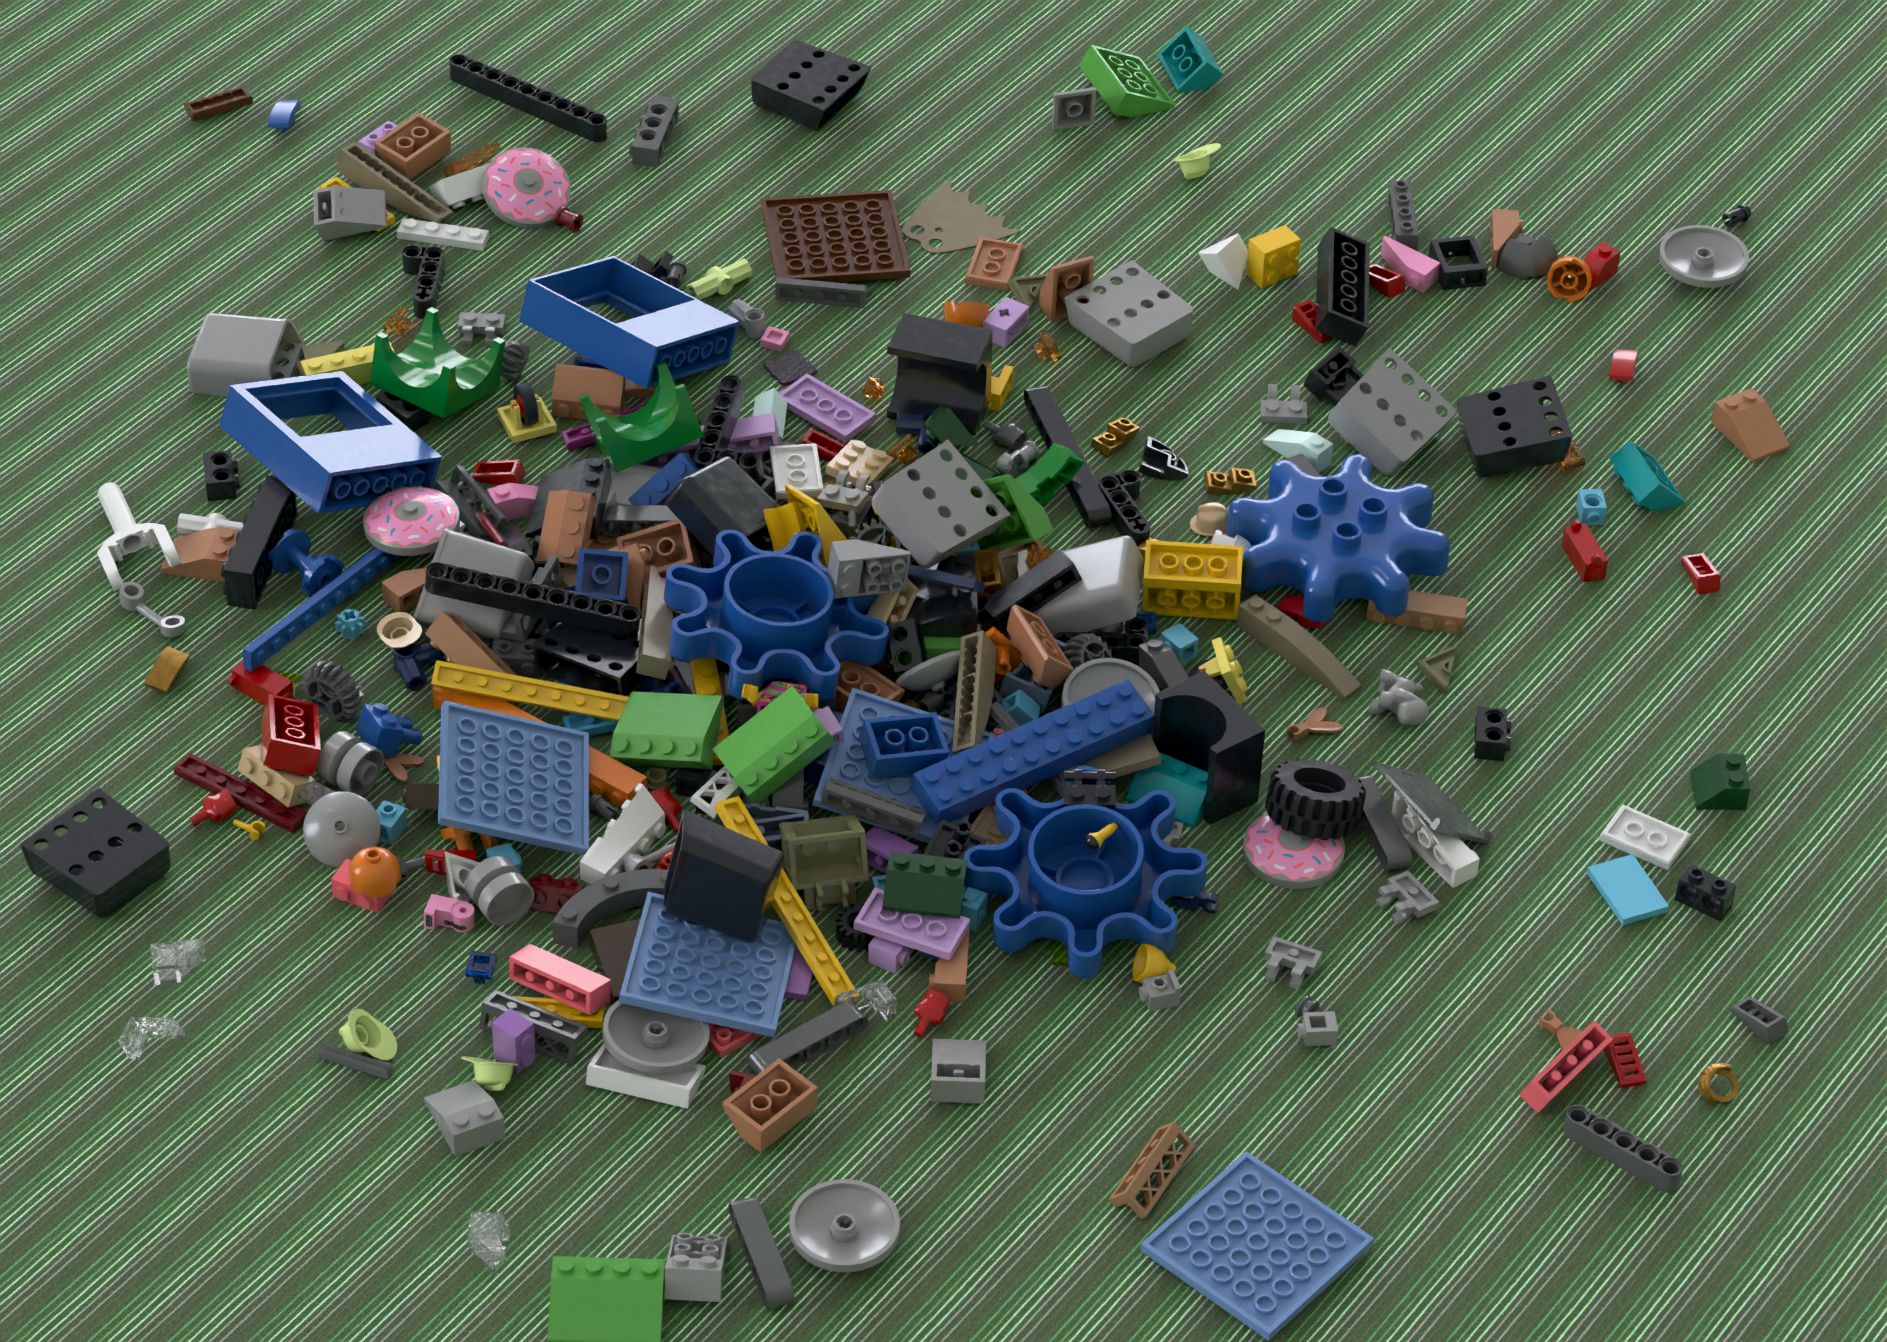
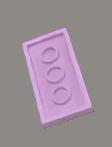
M805 374L780 392V395L787 402L788 410L845 443L876 421L875 412L809 374Z
M873 889L854 921L855 930L949 961L951 960L970 927V918L960 916V919L882 910L884 890Z

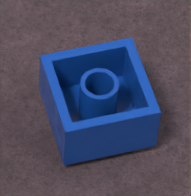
M579 548L577 552L574 592L624 603L628 552Z

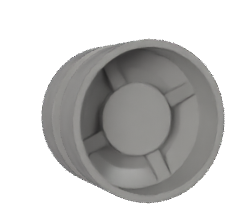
M340 731L334 734L323 746L316 765L317 774L320 778L332 785L338 786L345 792L363 796L378 781L384 765V755L381 750L366 742H362L356 736L346 731Z
M493 856L483 860L472 869L465 882L466 893L479 907L486 919L496 926L507 925L518 920L528 911L534 900L533 888L510 859L505 856Z

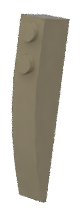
M353 142L340 150L336 170L363 189L384 190L386 204L407 214L440 223L453 215L452 210L357 142Z
M651 566L644 587L636 673L665 680L668 671H673L675 658L671 656L669 650L673 614L672 609L664 601V583L656 567Z
M1256 594L1239 605L1237 627L1344 700L1361 689V684L1323 644L1280 610Z
M983 630L961 637L952 747L954 755L979 745L990 713L995 681L997 647Z

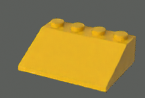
M785 485L788 504L797 501L799 503L806 531L812 532L821 538L820 563L828 568L831 543L847 540L820 503L793 486Z

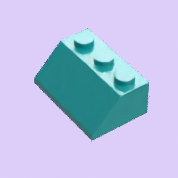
M1188 26L1157 54L1179 93L1208 89L1223 75L1203 37Z
M1628 440L1609 458L1614 465L1613 471L1620 478L1624 479L1623 486L1630 493L1634 494L1632 499L1640 508L1645 506L1653 512L1680 506L1685 503V500L1656 458L1631 440Z
M1159 752L1162 764L1136 772L1126 801L1135 803L1152 791H1166L1175 798V821L1182 822L1183 825L1193 829L1205 812L1208 772Z

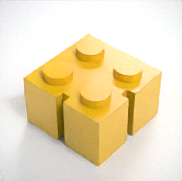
M1286 225L1249 239L1246 275L1261 289L1277 283L1278 279L1282 281L1297 275L1299 264L1297 256L1300 254L1301 239Z

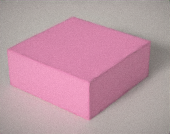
M768 326L760 339V347L781 352L790 339V332Z

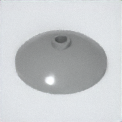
M960 650L939 655L913 667L902 674L896 680V684L905 691L923 692L932 689L933 693L944 689L946 687L945 683L953 678L959 670Z
M344 791L330 793L317 800L309 809L303 825L304 840L311 854L321 863L334 868H340L346 859L352 860L364 848L377 847L381 833L380 820L374 807L360 795ZM338 823L345 824L342 831L336 830L335 827Z

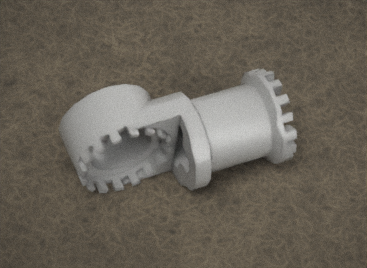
M1028 440L1023 443L1020 450H1016L1012 454L1004 453L997 462L996 470L1003 475L1010 474L1012 476L1015 471L1026 469L1030 461L1039 458L1041 454L1040 448L1037 449L1038 445L1036 446L1035 442L1033 443V441Z

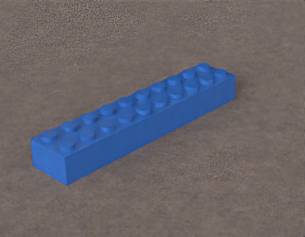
M1126 679L915 772L911 791L937 827L940 819L951 822L994 803L996 796L1005 789L1015 788L1023 790L1151 733L1154 713L1131 681Z

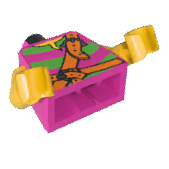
M789 680L787 683L771 682L766 689L758 692L759 687L744 684L741 697L747 698L751 704L757 707L758 713L792 686L813 712L818 709L819 694L807 693V686L801 685L796 680Z

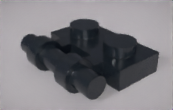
M1082 769L1064 771V781H1074V784H1064V807L1087 804L1102 806L1115 811L1116 785H1105V782H1115L1116 772H1105V769H1098L1097 771H1082ZM1082 781L1097 782V785H1082Z

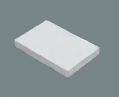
M817 444L770 446L776 499H787L785 485H791L809 497H818L824 489Z
M1622 804L1600 834L1599 841L1669 870L1689 842L1691 834Z

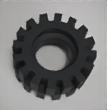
M853 904V909L847 906L845 907V912L841 910L836 918L838 943L841 942V946L844 948L849 946L848 950L853 951L854 948H857V952H862V948L869 951V944L875 937L851 928L854 926V921L864 904L861 905V908H858L857 904Z

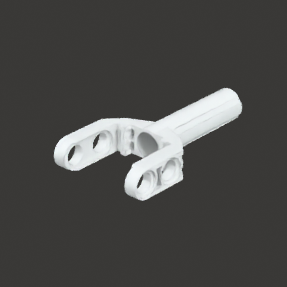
M110 482L105 483L99 488L98 498L115 534L103 543L97 554L114 592L119 590L120 585L123 584L115 562L118 560L119 562L122 561V556L136 552L148 545L151 549L155 547L154 545L159 544L169 566L175 567L182 564L165 525L156 523L137 524L118 485Z

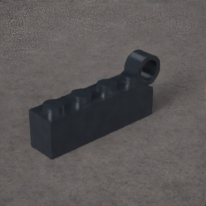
M1059 549L991 597L987 595L977 596V622L984 623L991 620L992 624L1003 634L1007 631L1011 607L1014 604L1034 613L1082 580L1074 562Z

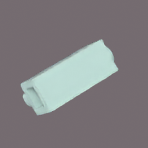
M772 388L755 396L753 416L774 413L779 429V441L782 440L787 402L775 388Z

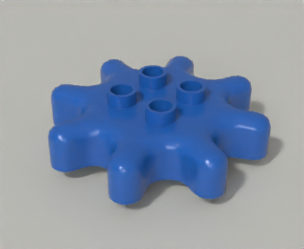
M1361 454L1347 456L1343 460L1339 472L1329 476H1313L1305 473L1292 461L1279 460L1270 469L1269 499L1238 498L1233 500L1228 508L1227 535L1232 538L1239 535L1252 545L1243 554L1241 584L1244 588L1253 592L1265 591L1279 585H1288L1298 589L1304 594L1303 614L1307 619L1314 622H1325L1331 619L1337 604L1349 598H1361L1367 601L1370 599L1381 613L1388 616L1401 615L1405 612L1408 605L1410 583L1407 575L1419 574L1436 577L1444 574L1448 568L1450 550L1448 537L1440 531L1424 528L1430 524L1432 518L1433 491L1423 483H1412L1397 489L1384 488L1371 482V462L1366 456Z
M724 530L716 536L713 558L714 568L703 569L687 564H674L666 572L664 601L669 608L685 613L675 617L672 621L669 643L671 656L680 662H692L711 658L728 664L730 666L728 690L738 700H748L741 697L744 684L759 687V692L761 686L766 681L782 679L796 680L801 685L807 686V693L819 694V702L828 701L833 698L837 691L840 671L839 661L855 662L866 666L879 664L885 657L889 628L883 621L865 616L877 599L878 594L834 598L833 586L827 577L828 568L820 563L822 540L812 532L804 531L794 534L787 547L780 551H763L754 547L743 533L736 530Z
M1091 766L1075 768L1082 769V771H1097V769ZM1082 781V785H1097V782ZM1015 788L1001 791L995 800V823L999 831L1008 840L998 845L973 846L964 855V860H968L967 888L971 887L988 894H998L1008 899L1006 903L995 911L993 917V938L998 949L1006 953H1015L1036 939L1048 938L1056 940L1067 948L1068 966L1071 973L1083 979L1092 978L1100 971L1103 948L1116 940H1133L1140 945L1143 943L1151 944L1162 950L1164 954L1171 952L1177 940L1178 919L1174 911L1162 901L1169 897L1196 896L1202 892L1206 885L1208 863L1204 853L1198 849L1170 847L1162 841L1174 828L1175 798L1166 791H1152L1133 804L1124 805L1116 803L1114 811L1106 807L1087 804L1064 807V798L1053 803H1040L1032 799L1025 792ZM1116 823L1118 829L1104 840L1100 849L1090 850L1086 847L1085 838L1088 834L1099 832L1108 824Z

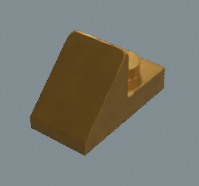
M996 547L972 552L973 556H975L976 580L983 583L985 589L1002 586L1003 581Z

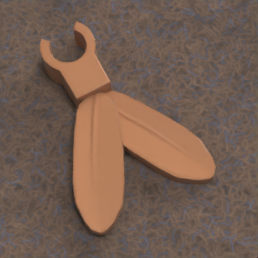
M1318 708L1311 713L1305 723L1289 725L1286 735L1293 733L1292 742H1296L1300 738L1307 736L1308 732L1338 733L1343 730V725L1337 722L1323 721L1327 710L1325 708Z
M384 755V765L391 775L400 782L408 780L404 767H417L424 763V760L417 755Z
M1547 1010L1546 1018L1550 1019V1021L1543 1019V1016L1539 1018V1025L1542 1028L1548 1029L1554 1035L1556 1034L1562 1051L1583 1031L1563 1026V1023L1550 1010Z

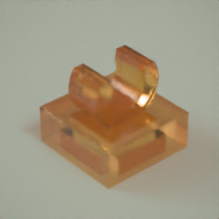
M403 304L389 317L382 328L388 334L395 329V332L402 336L406 329L409 330L413 325L409 318H405L410 310Z
M1048 331L1041 332L1039 337L1042 342L1033 345L1038 359L1043 361L1048 356L1051 357L1053 362L1061 359L1058 347Z
M908 433L887 452V455L894 459L898 457L901 464H907L910 459L906 454L911 459L917 455V451L910 446L915 439Z
M1038 544L1031 545L1028 548L1025 563L1032 569L1054 554L1051 548L1042 550Z

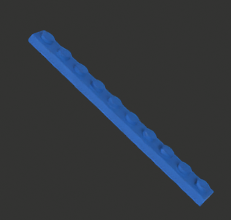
M378 548L372 550L243 648V668L252 672L262 665L267 659L278 653L284 646L295 640L297 636L306 629H309L319 619L325 617L336 606L356 593L362 586L370 582L402 556L386 553Z

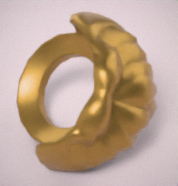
M1715 1063L1707 1066L1702 1071L1698 1079V1088L1700 1095L1707 1103L1713 1105L1716 1101L1729 1102L1738 1094L1739 1082L1731 1072L1732 1066L1730 1064ZM1714 1074L1730 1079L1732 1090L1729 1095L1725 1097L1718 1096L1710 1088V1082Z

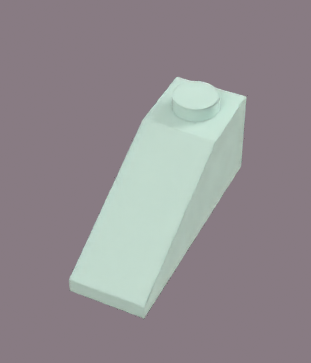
M1277 429L1263 439V444L1286 458L1302 453L1318 473L1331 465L1333 443L1316 433Z

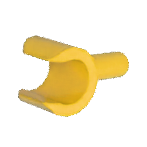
M237 819L233 821V825L249 832V837L254 841L259 839V832L265 833V824L261 821H254L251 824H246Z

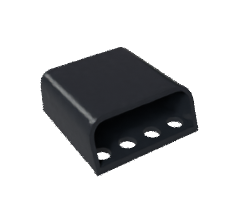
M794 40L751 77L752 102L758 107L818 131L858 95L867 80L872 66Z
M1551 375L1457 399L1460 428L1475 473L1479 478L1562 463L1565 460L1573 435ZM1544 400L1551 401L1549 405L1543 406ZM1555 415L1557 418L1547 421L1546 416ZM1560 430L1562 434L1552 436L1551 431Z
M729 456L722 457L687 475L665 500V505L713 557L716 536L724 530H736L743 533L760 550L766 551L772 546L763 511L780 506ZM762 535L767 536L770 539L771 543L765 541L762 538Z
M641 619L639 632L633 637L618 636L559 622L532 643L536 666L545 675L574 687L625 696L644 678V675L636 673Z
M101 788L93 791L20 843L28 867L33 874L42 878L99 918H107L165 876L171 866L169 842L106 794ZM101 801L103 808H95L93 804ZM81 814L88 817L83 822L73 820L75 816ZM60 828L68 830V833L63 836L54 834ZM39 842L49 844L43 850H38L34 847Z
M683 809L664 884L663 911L741 941L753 943L768 920L785 856L775 848Z

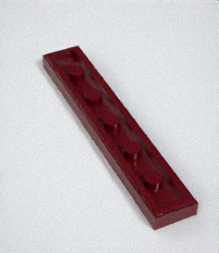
M188 753L173 767L175 775L213 794H218L226 788L237 806L293 834L304 824L307 811L295 805L287 807L267 791L191 753Z

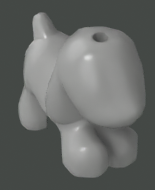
M1383 668L1379 678L1381 682L1377 693L1381 694L1379 699L1372 700L1368 713L1377 715L1382 709H1388L1398 716L1399 722L1403 725L1423 723L1428 717V706L1423 699L1414 695L1415 692L1423 690V686Z

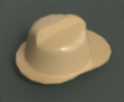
M1216 502L1200 505L1197 514L1190 521V528L1194 533L1202 536H1214L1216 530L1223 531V535L1228 536V510L1224 505Z
M404 612L389 614L381 619L377 625L379 637L392 650L414 644L423 632L421 625L411 615Z

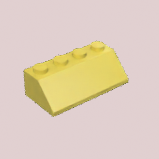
M374 345L296 362V368L300 376L343 371L358 385L370 383Z

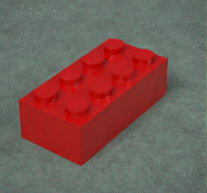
M269 694L261 719L263 766L276 771H291L299 776H313L321 750L318 704Z

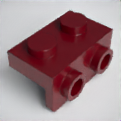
M538 874L528 882L534 890V900L529 909L558 913L569 899L585 888V884L578 883V880L574 878H563L560 880L553 879V876L549 874Z

